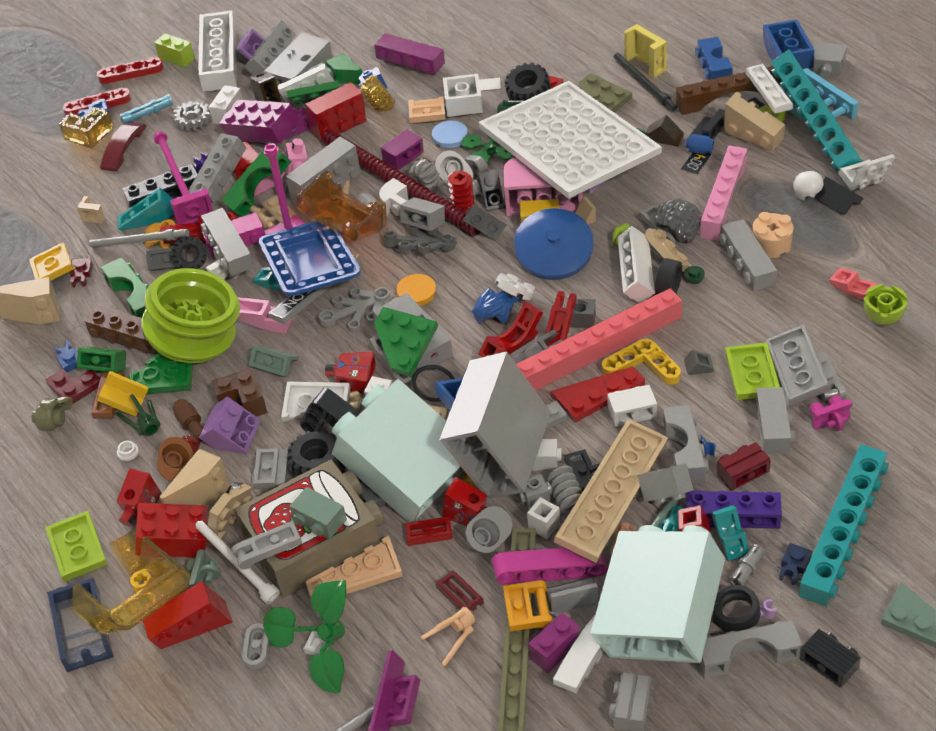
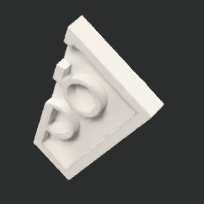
M323 64L278 85V90L284 100L288 102L287 90L333 82L334 79Z
M287 382L281 415L282 422L303 417L309 404L323 388L332 390L348 402L350 384Z

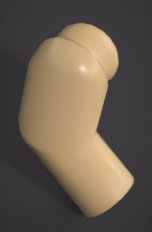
M353 391L349 393V404L359 410L363 400L358 391Z

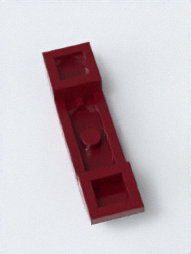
M127 122L118 128L105 149L100 165L101 170L115 172L119 170L125 161L123 157L124 152L134 137L139 138L147 127L146 124Z

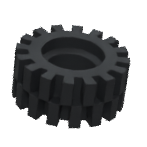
M187 236L180 238L172 248L171 257L175 266L179 269H199L207 259L206 247L196 237ZM185 247H193L196 250L197 257L194 261L188 262L182 258L181 253Z

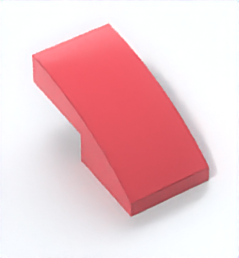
M839 268L829 279L830 283L839 290L863 301L867 290L877 285V283L859 279L858 272Z

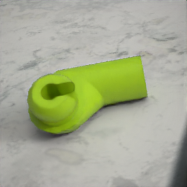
M623 223L614 228L612 236L614 246H618V236L630 227L628 223Z

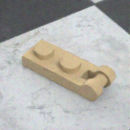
M647 229L645 232L646 239L664 259L669 258L681 261L683 266L682 272H685L691 266L687 261V257L675 248L676 245L666 238L667 235L664 230Z

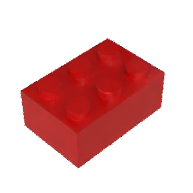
M352 83L346 84L305 104L310 131L321 143L323 134L329 129L341 134L367 121L363 94Z
M138 503L135 556L196 558L198 550H206V537L196 528V523L203 521L207 525V505Z

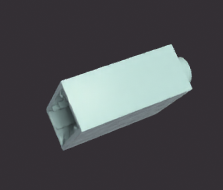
M397 379L386 390L380 384L371 389L362 401V405L366 409L360 415L355 417L352 413L348 412L340 418L332 429V433L337 436L332 455L410 523L415 522L447 490L454 478H458L464 470L440 441L446 420L403 382Z
M651 525L641 526L638 531H619L590 632L609 658L701 663L725 562V557L713 540L711 533L699 526H686L682 532H664L662 529Z

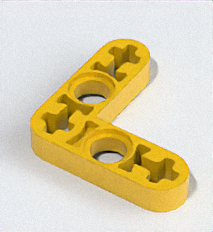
M641 339L602 361L603 375L632 366L636 367L644 362L665 384L674 385L681 379L680 367L651 339ZM625 356H632V357H634V359H633V360H625V359H623V357H625ZM655 359H661L664 362L661 364H656L653 361Z

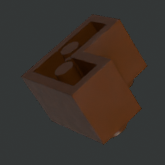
M252 368L212 380L218 402L228 396L256 417L267 413L264 398Z

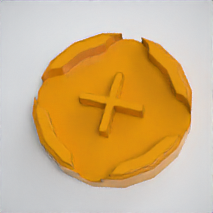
M424 274L406 276L397 284L396 289L398 297L408 293L419 306L431 302L437 291L434 280Z

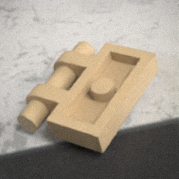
M277 195L262 202V209L256 206L250 208L252 214L257 213L265 229L283 222ZM288 206L289 215L291 218L295 216L296 213Z

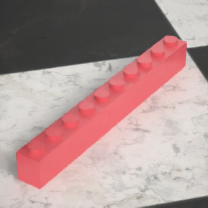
M670 288L516 365L532 387L538 390L682 318V299Z

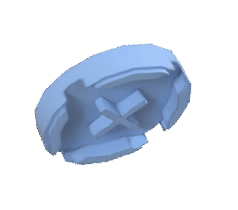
M458 121L441 122L432 130L434 144H438L441 148L445 149L461 146L463 137L468 136L467 127Z

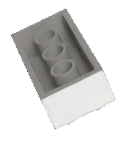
M339 137L286 175L292 204L308 213L320 201L344 187L347 180L351 181L361 174L356 146Z

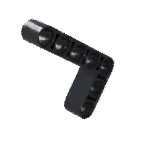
M323 388L309 404L300 421V426L305 432H314V430H319L325 422L334 427L340 418L348 412L352 413L355 417L360 415L361 412L332 390Z

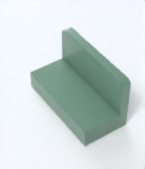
M253 345L249 365L281 376H288L291 361L299 360V356L266 345Z

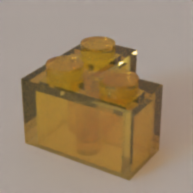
M96 107L85 117L69 113L59 123L64 140L91 149L113 129L109 112Z

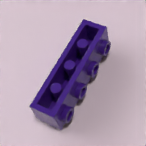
M701 490L687 492L686 508L701 505L710 520L711 527H715L711 512L733 505L737 508L741 528H781V492Z

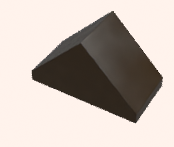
M665 115L649 125L646 130V136L654 142L678 147L684 137V132L668 115Z

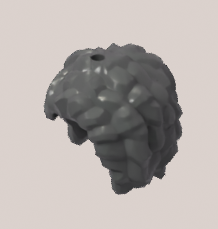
M669 199L667 202L661 203L659 208L656 209L655 226L663 224L671 227L679 236L686 239L687 243L694 240L701 226V216L698 208L693 203L680 199Z

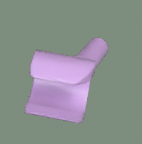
M767 599L764 601L762 609H760L761 617L772 619L775 616L777 608L769 609L773 604V600Z

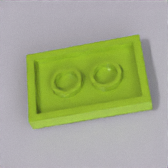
M767 342L725 347V356L737 400L756 398L757 388L780 387Z
M89 511L45 527L63 582L108 565Z

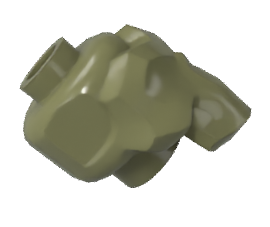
M72 397L42 399L36 409L32 411V422L36 424L39 430H55L58 425L64 424V410L71 409Z

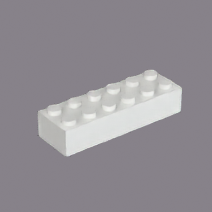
M233 11L200 15L199 78L203 92L220 90L224 85L237 87V49H235L237 46V33Z

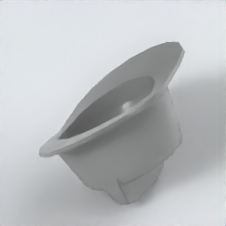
M497 506L487 507L482 510L466 527L467 548L481 553L494 551L508 538L512 531V519L508 512Z

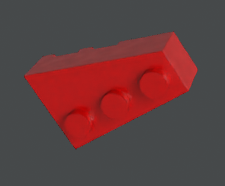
M203 581L142 617L148 640L160 649L233 623L226 601Z

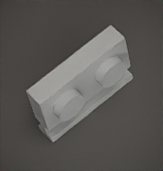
M279 448L257 449L253 478L254 489L276 488V486L287 482L288 448H285V450H279Z

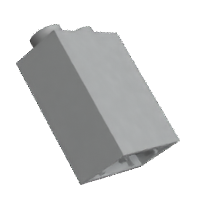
M507 352L470 360L440 441L479 490L487 495V499L523 493L526 490L551 411Z

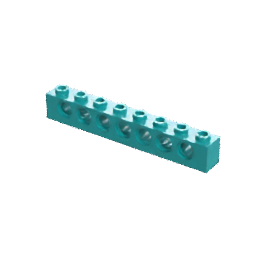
M790 49L771 61L774 67L772 70L773 74L777 79H782L780 85L785 92L789 90L791 93L788 97L793 105L798 104L799 107L796 110L800 116L807 118L805 124L809 130L812 131L814 129L816 132L813 136L818 144L823 143L824 147L822 150L827 158L831 156L833 159L830 163L837 172L841 168L863 162Z
M860 444L801 580L799 597L826 607L830 598L835 599L839 587L836 584L837 580H842L846 571L844 563L845 561L850 562L854 551L851 548L852 544H857L861 534L859 527L865 526L868 518L866 510L867 508L872 509L875 501L873 493L874 491L879 492L882 484L880 476H885L889 467V462H886L887 452Z

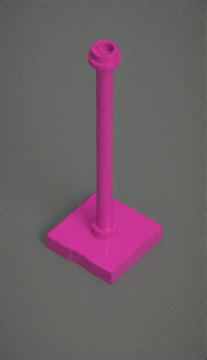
M157 131L154 134V142L160 145L182 194V197L170 200L176 223L198 222V216L213 211L208 190L205 188L192 194L189 193L166 143L168 139L166 133Z
M273 143L267 144L264 147V155L269 157L283 222L265 230V235L305 224L297 215L290 218L277 161L279 149Z

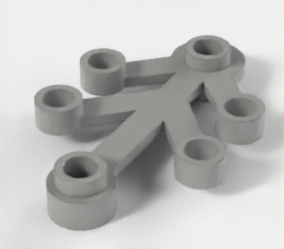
M355 287L350 290L351 298L335 295L332 298L335 308H341L344 305L350 307L335 313L332 310H323L319 314L320 324L325 328H331L337 320L355 313L353 319L349 321L348 327L350 332L357 333L361 330L360 322L367 308L373 306L372 310L392 301V293L385 287H379L374 292ZM371 311L366 316L367 323L374 325V319H372L374 318L373 311Z

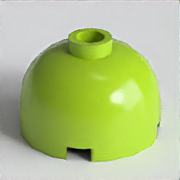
M884 284L872 286L867 290L864 298L866 315L871 321L880 325L895 324L904 316L907 308V295L902 289L891 285V288L884 287Z

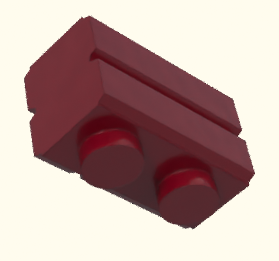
M755 442L749 446H741L737 452L731 455L725 454L721 456L717 461L716 473L725 482V485L733 491L770 472L771 460Z

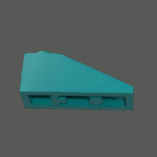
M161 188L157 189L118 216V229L120 231L161 223L167 218H171L174 213L170 200H173V198Z

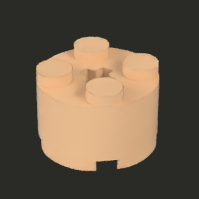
M768 212L760 213L753 223L752 233L769 258H778L780 254L785 252L787 254L791 250L793 224L790 216Z

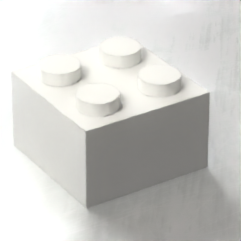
M478 74L443 78L447 117L483 113Z

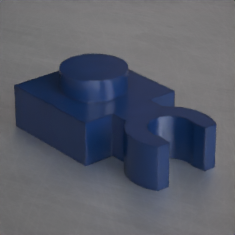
M789 543L781 561L783 568L780 570L779 580L782 581L784 576L790 575L792 576L791 584L795 585L798 580V572L804 574L812 557V550Z

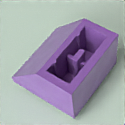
M227 396L214 405L199 438L216 450L245 454L261 420Z

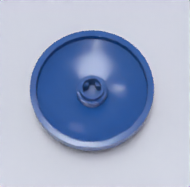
M559 208L544 209L527 217L518 227L514 239L515 254L521 266L536 277L548 280L568 278L581 271L589 262L593 252L592 231L586 221L574 212Z

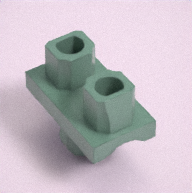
M204 549L197 551L196 558L188 559L187 570L191 573V576L183 578L181 584L185 591L201 581L209 586L212 580L218 579L221 575L220 568L216 566L217 563L206 556Z

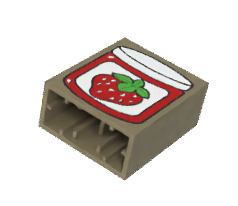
M332 459L235 508L245 540L293 521L302 544L259 561L273 584L280 590L283 599L306 587V581L331 567L336 568L344 563L343 560L350 556L354 558L364 552L363 549L370 545L374 547L380 544L377 527L385 524L378 505L374 500L363 503L359 498L363 491L355 474L351 470L342 474ZM306 487L344 506L347 520L331 539L322 535H316L311 529L304 525H297L292 519L290 505Z

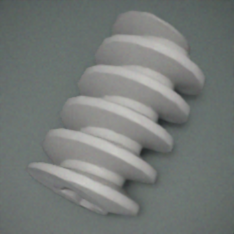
M564 465L554 469L547 477V481L551 485L553 497L556 500L561 515L568 517L581 496L582 490L579 487L572 467Z

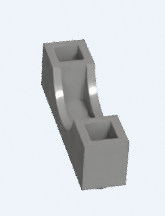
M689 405L664 407L663 425L666 437L676 440L685 446L681 451L674 453V466L686 463L692 484L705 483V473H709L708 460L703 459L705 457L704 445L699 444L701 436L699 428L695 429V426H697L695 413H691Z
M793 620L786 622L778 621L772 625L754 626L748 630L730 631L714 637L707 636L699 665L705 679L728 674L732 660L741 653L748 651L761 652L771 657L776 663L800 659L803 645Z

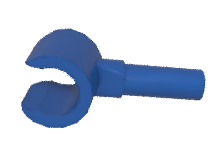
M700 434V443L704 445L705 457L707 454L714 457L716 444L707 442Z

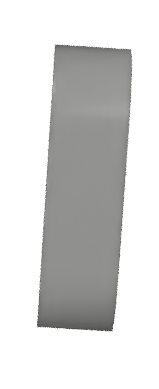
M469 155L464 158L471 167L473 175H478L488 170L487 164L482 157Z

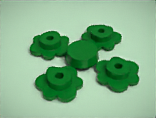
M475 134L463 137V147L474 149L481 146V151H475L473 155L482 157L486 164L490 160V156L497 153V157L504 160L514 157L504 147H497L495 144L497 142L490 136L488 138L491 142L482 144L481 137Z

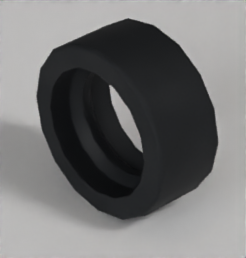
M669 258L663 259L655 281L656 295L670 288L677 293L683 270L681 261Z
M730 585L717 593L713 613L720 628L726 632H738L748 630L758 624L761 617L760 604L753 590L742 585ZM735 600L746 601L751 605V610L740 618L726 617L722 613L723 607Z

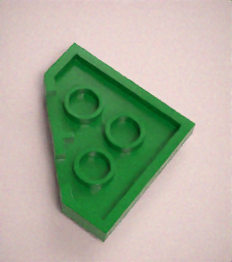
M383 307L374 322L392 371L412 377L439 326L437 321Z
M157 353L145 362V367L139 371L135 370L129 375V379L149 388L146 394L191 390L194 363L172 360Z

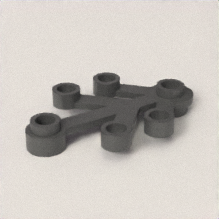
M408 225V233L414 236H398L395 231H387L383 236V245L385 247H395L399 244L400 252L405 253L418 248L419 253L426 254L438 248L443 251H451L455 249L457 239L450 234L443 235L438 231V228L432 231L426 230L428 234L426 235L418 227Z

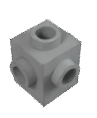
M542 474L530 476L525 492L518 493L521 503L525 504L527 511L532 508L539 498L550 502L549 495L552 494L551 485L548 481H544Z

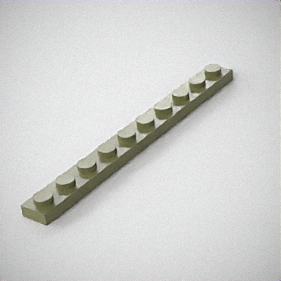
M535 528L512 529L511 552L535 550ZM529 593V598H530V603H531V609H532V593ZM507 611L498 731H524L530 629L510 632Z

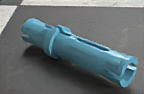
M168 94L157 100L152 99L149 103L120 114L125 124L153 112L158 113L160 109L173 105V102Z

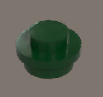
M690 266L685 270L684 276L688 283L699 284L705 276V271L699 266Z

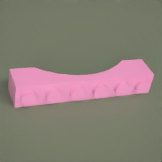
M728 146L701 219L700 238L720 241L721 225H724L726 222L733 192L746 168L747 148Z

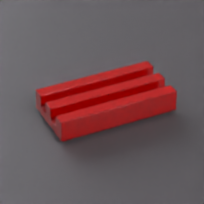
M450 516L404 523L408 546L453 539Z

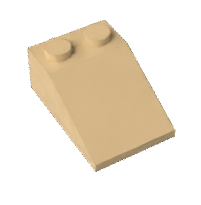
M50 277L0 286L1 318L38 325L59 322L60 303Z
M199 449L161 494L162 504L209 506L216 502L222 494L226 493L229 487L222 459Z

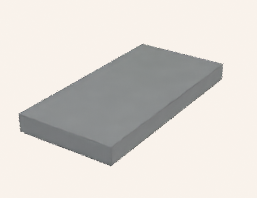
M805 324L765 339L785 395L789 397L790 406L831 390Z

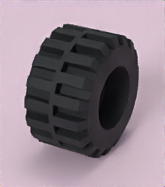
M532 62L530 64L523 63L521 66L517 65L515 69L512 68L510 73H507L504 82L509 101H526L552 89L546 69L544 67L541 68L540 64L535 65Z
M314 430V432L307 431L305 435L300 434L297 436V440L291 442V446L288 447L287 458L293 478L331 459L340 472L344 473L346 466L332 455L337 439L333 433L329 434L325 430L319 432V430Z

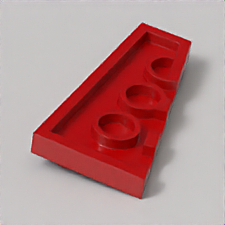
M632 366L552 390L550 394L552 399L557 401L567 415L576 423L607 406V394L644 386L645 378Z

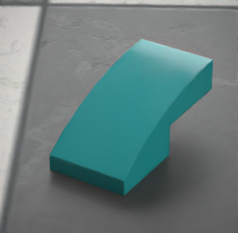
M270 267L261 268L252 280L254 284L264 288L282 291Z
M732 505L711 512L726 560L729 561L746 555L749 548L746 534L741 529L737 508Z

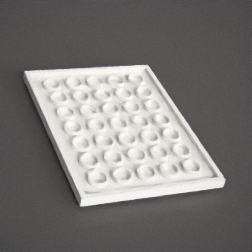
M570 81L479 122V128L568 199L662 153V147Z

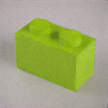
M164 34L154 42L158 58L163 61L185 68L195 59L192 45L189 41Z

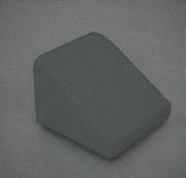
M691 350L684 359L687 374L689 375L714 371L709 354Z

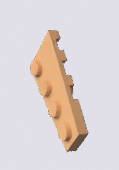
M389 536L383 538L380 544L374 547L370 545L363 549L364 552L354 558L350 556L343 560L344 563L336 568L331 567L307 580L306 584L310 598L314 588L322 582L346 580V594L402 577V570Z

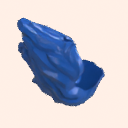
M487 289L481 294L471 312L474 314L478 324L494 316L501 323H506L509 320V314L514 303L519 301L520 298L504 290L495 293L494 290L489 291Z

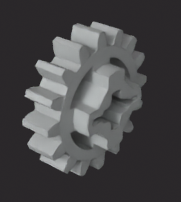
M198 100L194 103L189 101V104L182 103V107L177 106V110L173 111L174 122L177 127L180 126L181 130L184 128L187 131L191 128L196 130V127L203 128V124L208 125V121L212 120L209 105H205L204 101L201 103Z

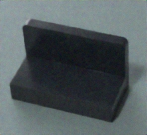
M719 108L712 118L705 116L691 134L710 136V139H715L724 127L725 110Z
M826 176L823 180L824 185L821 191L815 194L816 199L844 215L847 214L853 202L860 205L863 197Z

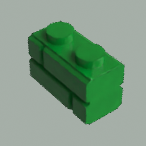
M80 347L77 352V368L106 372L125 371L127 353L125 350Z

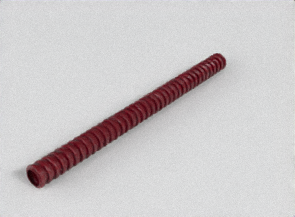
M332 129L327 130L322 137V142L327 146L339 137L347 141L349 140ZM349 141L356 146L359 166L385 182H389L394 178L406 185L407 194L411 198L415 197L443 205L445 219L472 236H477L481 232L464 221L467 216L466 211Z

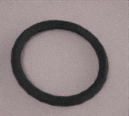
M425 365L419 368L412 377L414 391L425 400L440 402L439 398L426 396L418 389L416 384L417 376L427 369L441 370L451 380L455 379L449 370L438 365Z

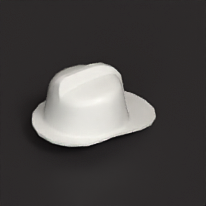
M449 150L439 154L435 167L440 173L439 176L447 185L449 184L448 176L455 171L469 173L473 181L471 167L458 153Z

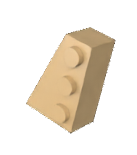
M736 92L725 103L724 133L773 151L784 139L785 124L768 112H761L755 107L756 104L752 101L748 103L741 98L740 93Z

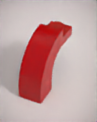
M524 302L512 326L500 336H486L478 355L482 358L507 352L510 355L534 340L539 332L536 326L543 311L530 302Z

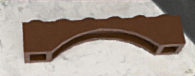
M773 65L766 67L778 85L781 86L780 82H782V79H777L773 74ZM746 72L676 87V105H678L681 115L699 112L715 99L733 92H760L749 79Z

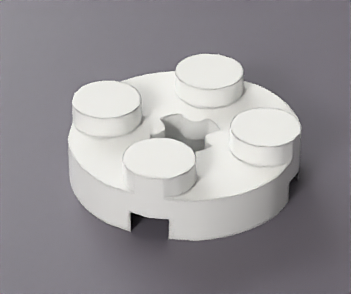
M500 273L497 276L495 284H498L497 286L500 289L514 296L522 294L524 295L522 299L525 300L532 299L535 293L533 285L526 282L522 284L518 282V277L509 273L507 275Z

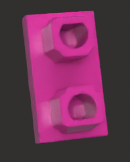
M836 395L828 400L827 407H823L820 402L811 404L810 414L813 418L812 427L814 430L825 426L827 428L833 426L836 431L843 430L844 422H847L851 416V400H843L839 395Z

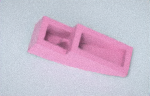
M238 297L240 302L238 320L268 331L287 332L292 318L285 324L269 318L268 313L275 307H272L268 300Z

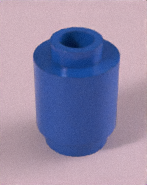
M691 134V137H687L686 148H689L688 152L707 155V153L712 154L714 139H710V136Z

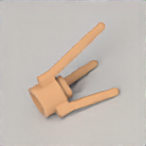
M463 607L453 616L437 624L435 628L422 635L421 639L425 640L449 625L456 632L463 631L442 662V665L446 666L466 637L474 631L471 625L475 623V618L469 609Z

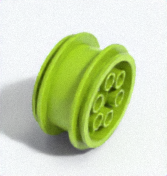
M183 268L164 273L148 287L144 300L146 310L142 316L141 326L144 336L157 352L172 360L185 363H201L215 359L233 344L236 336L235 323L240 314V302L232 287L224 279L204 270Z

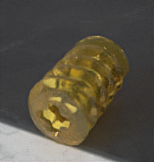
M372 75L366 78L360 87V91L371 106L374 107L375 111L382 112L392 109L395 105V99L377 76Z

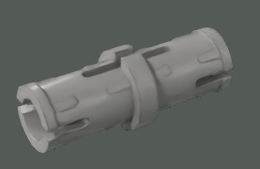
M753 544L746 556L739 560L737 569L729 578L731 585H735L738 582L737 585L743 586L749 575L754 574L757 563L765 554L761 546L756 552L755 550L758 545Z

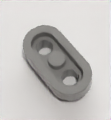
M261 623L251 625L245 633L242 659L245 666L251 670H258L264 667L268 661L270 641Z

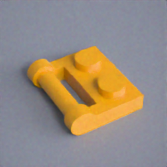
M538 580L503 586L510 632L538 627L544 629L553 621L552 616L549 615L545 594L547 586L544 581ZM529 593L536 594L539 616H533Z

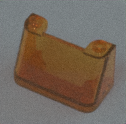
M325 170L296 196L297 207L301 213L309 215L340 233L348 240H358L379 232L387 224L385 202L378 199L375 203L370 202L368 205H365L342 192L341 184L338 183L336 185L333 182L332 177L334 175L328 170Z

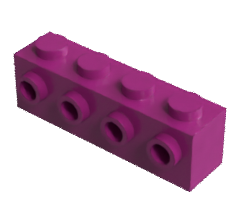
M386 33L374 44L376 59L434 75L445 64L444 49Z

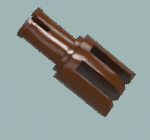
M176 400L173 404V411L177 421L184 430H190L197 442H203L199 438L203 430V426L200 423V414L187 400Z

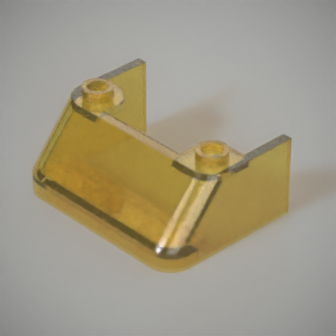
M144 537L142 539L140 564L153 574L149 578L147 586L110 611L81 585L76 583L73 587L72 610L101 634L129 630L186 590L190 583V574L147 537Z

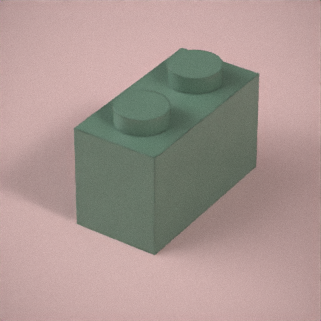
M308 487L290 505L292 519L297 525H304L316 535H322L328 539H331L347 520L343 505Z

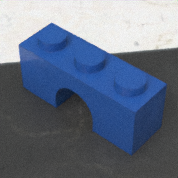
M719 37L698 40L695 55L696 58H699L700 67L704 69L705 78L712 80L732 75L733 67L728 57L722 58L723 46Z

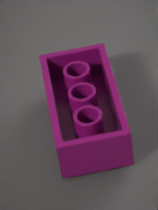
M238 100L233 104L229 112L224 115L219 125L225 134L239 137L241 141L281 144L300 119L291 103Z

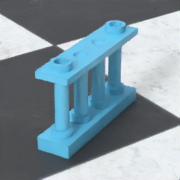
M808 68L804 69V72L827 107L830 105L836 109L831 112L834 118L842 114L851 120L857 117L858 101ZM789 90L787 92L784 91L787 97L791 94ZM798 104L793 105L789 111L803 121H807V118H802L796 110L799 107Z

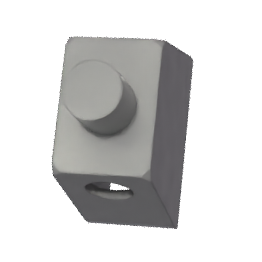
M813 42V72L819 74L824 79H828L830 76H838L846 61L847 45Z

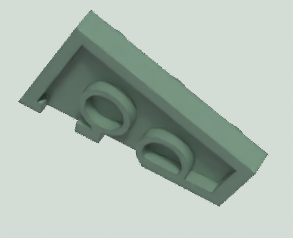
M900 583L882 618L881 624L936 648V610Z

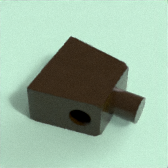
M263 71L250 77L257 101L282 103L275 76Z

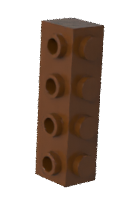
M98 305L85 320L88 333L94 338H101L111 343L124 345L127 348L140 350L144 353L153 355L159 353L144 336L141 326L142 318Z

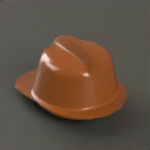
M170 437L161 443L158 451L157 468L163 478L172 482L193 457V450L190 444L180 437Z

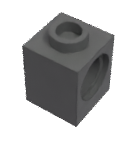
M577 299L570 327L590 328L594 326L596 300Z

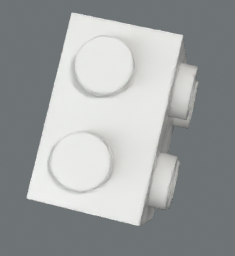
M891 154L872 161H863L841 168L838 174L850 190L862 189L867 185L881 182L886 171L892 167L896 157Z

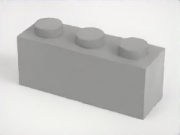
M783 387L757 388L755 403L762 451L765 453L790 452L791 443L795 442L794 430H790L792 415L787 413L789 397L784 395Z

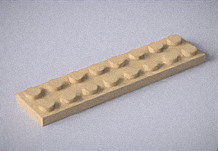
M628 419L556 534L554 542L597 563L640 489L637 475L649 472L666 445L668 437Z

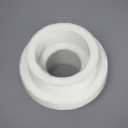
M132 441L120 443L117 449V456L122 461L133 460L139 453L138 446Z

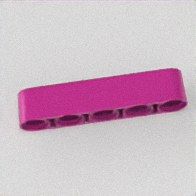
M567 548L502 552L496 554L491 560L497 582L504 585L538 580L555 581L599 577L608 571L604 553L601 554L599 560L595 563Z

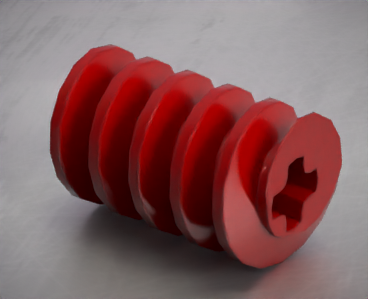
M455 171L448 176L450 202L467 212L469 207L472 208L475 204L472 177L467 172Z

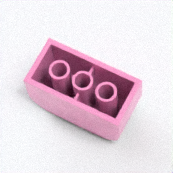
M516 157L507 161L504 166L507 216L520 215V201L559 199V209L576 212L583 199L582 193L568 199Z

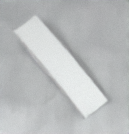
M595 615L585 626L553 678L554 685L577 693L584 678H588L594 664H598L604 650L590 634Z

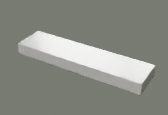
M763 64L746 68L747 76L774 113L792 109V102Z

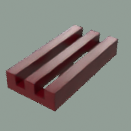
M454 570L435 583L436 588L458 610L465 607L470 611H475L477 605L481 606L484 604V598ZM452 578L474 600L471 601L458 587H456L450 581V579ZM448 588H450L465 604H463Z

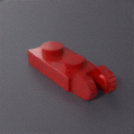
M558 291L555 303L551 308L545 332L546 334L551 330H555L557 336L548 343H545L548 347L559 340L564 341L567 339L574 313L573 309L576 305V294L571 293L569 295L566 308H563L565 292Z

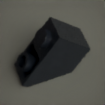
M498 170L479 173L477 180L481 187V197L486 211L505 207Z

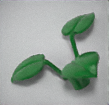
M346 580L322 582L314 588L311 596L312 607L317 613H320L319 619L325 621L318 627H294L296 615L286 607L271 609L263 619L266 636L275 647L284 648L289 646L294 640V631H317L318 637L323 641H327L320 648V655L311 657L309 672L317 686L331 693L341 692L344 661L336 650L326 649L330 645H334V640L341 639L345 633V627L339 619L343 614L346 602Z

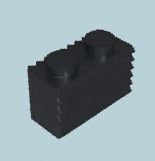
M818 629L802 646L800 653L801 661H804L809 667L821 673L830 682L838 685L839 688H842L860 667L861 657L853 647L844 646L838 642L835 635L830 632L825 633L821 629Z

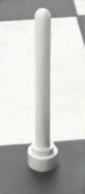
M203 521L196 523V528L259 590L260 598L267 605L278 597L280 590L274 584H266L251 568L246 570L240 569L237 563L238 558L234 556L232 550Z

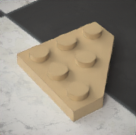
M245 483L241 485L240 489L236 487L229 494L224 493L209 512L208 527L222 541L227 535L228 527L230 525L234 526L238 521L235 508L252 500V497H250L252 487ZM206 538V544L213 548L214 545Z

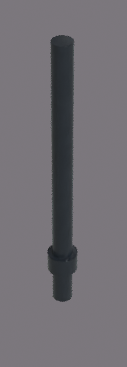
M620 53L614 54V58L657 96L660 103L664 106L667 105L672 111L678 109V105L671 100L667 93H663Z

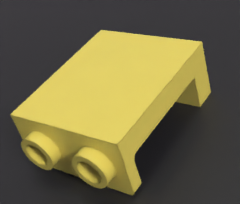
M636 24L624 32V58L627 61L636 58L649 66V76L655 78L666 71L667 41Z

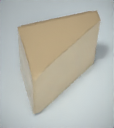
M585 196L575 214L582 217L589 225L596 222V207Z

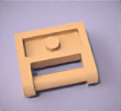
M444 96L438 97V99L408 100L410 123L446 120Z

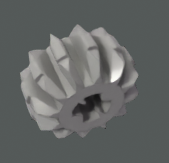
M427 159L417 160L409 169L410 177L430 190L434 189L441 180L440 173L433 166L432 162L429 163Z

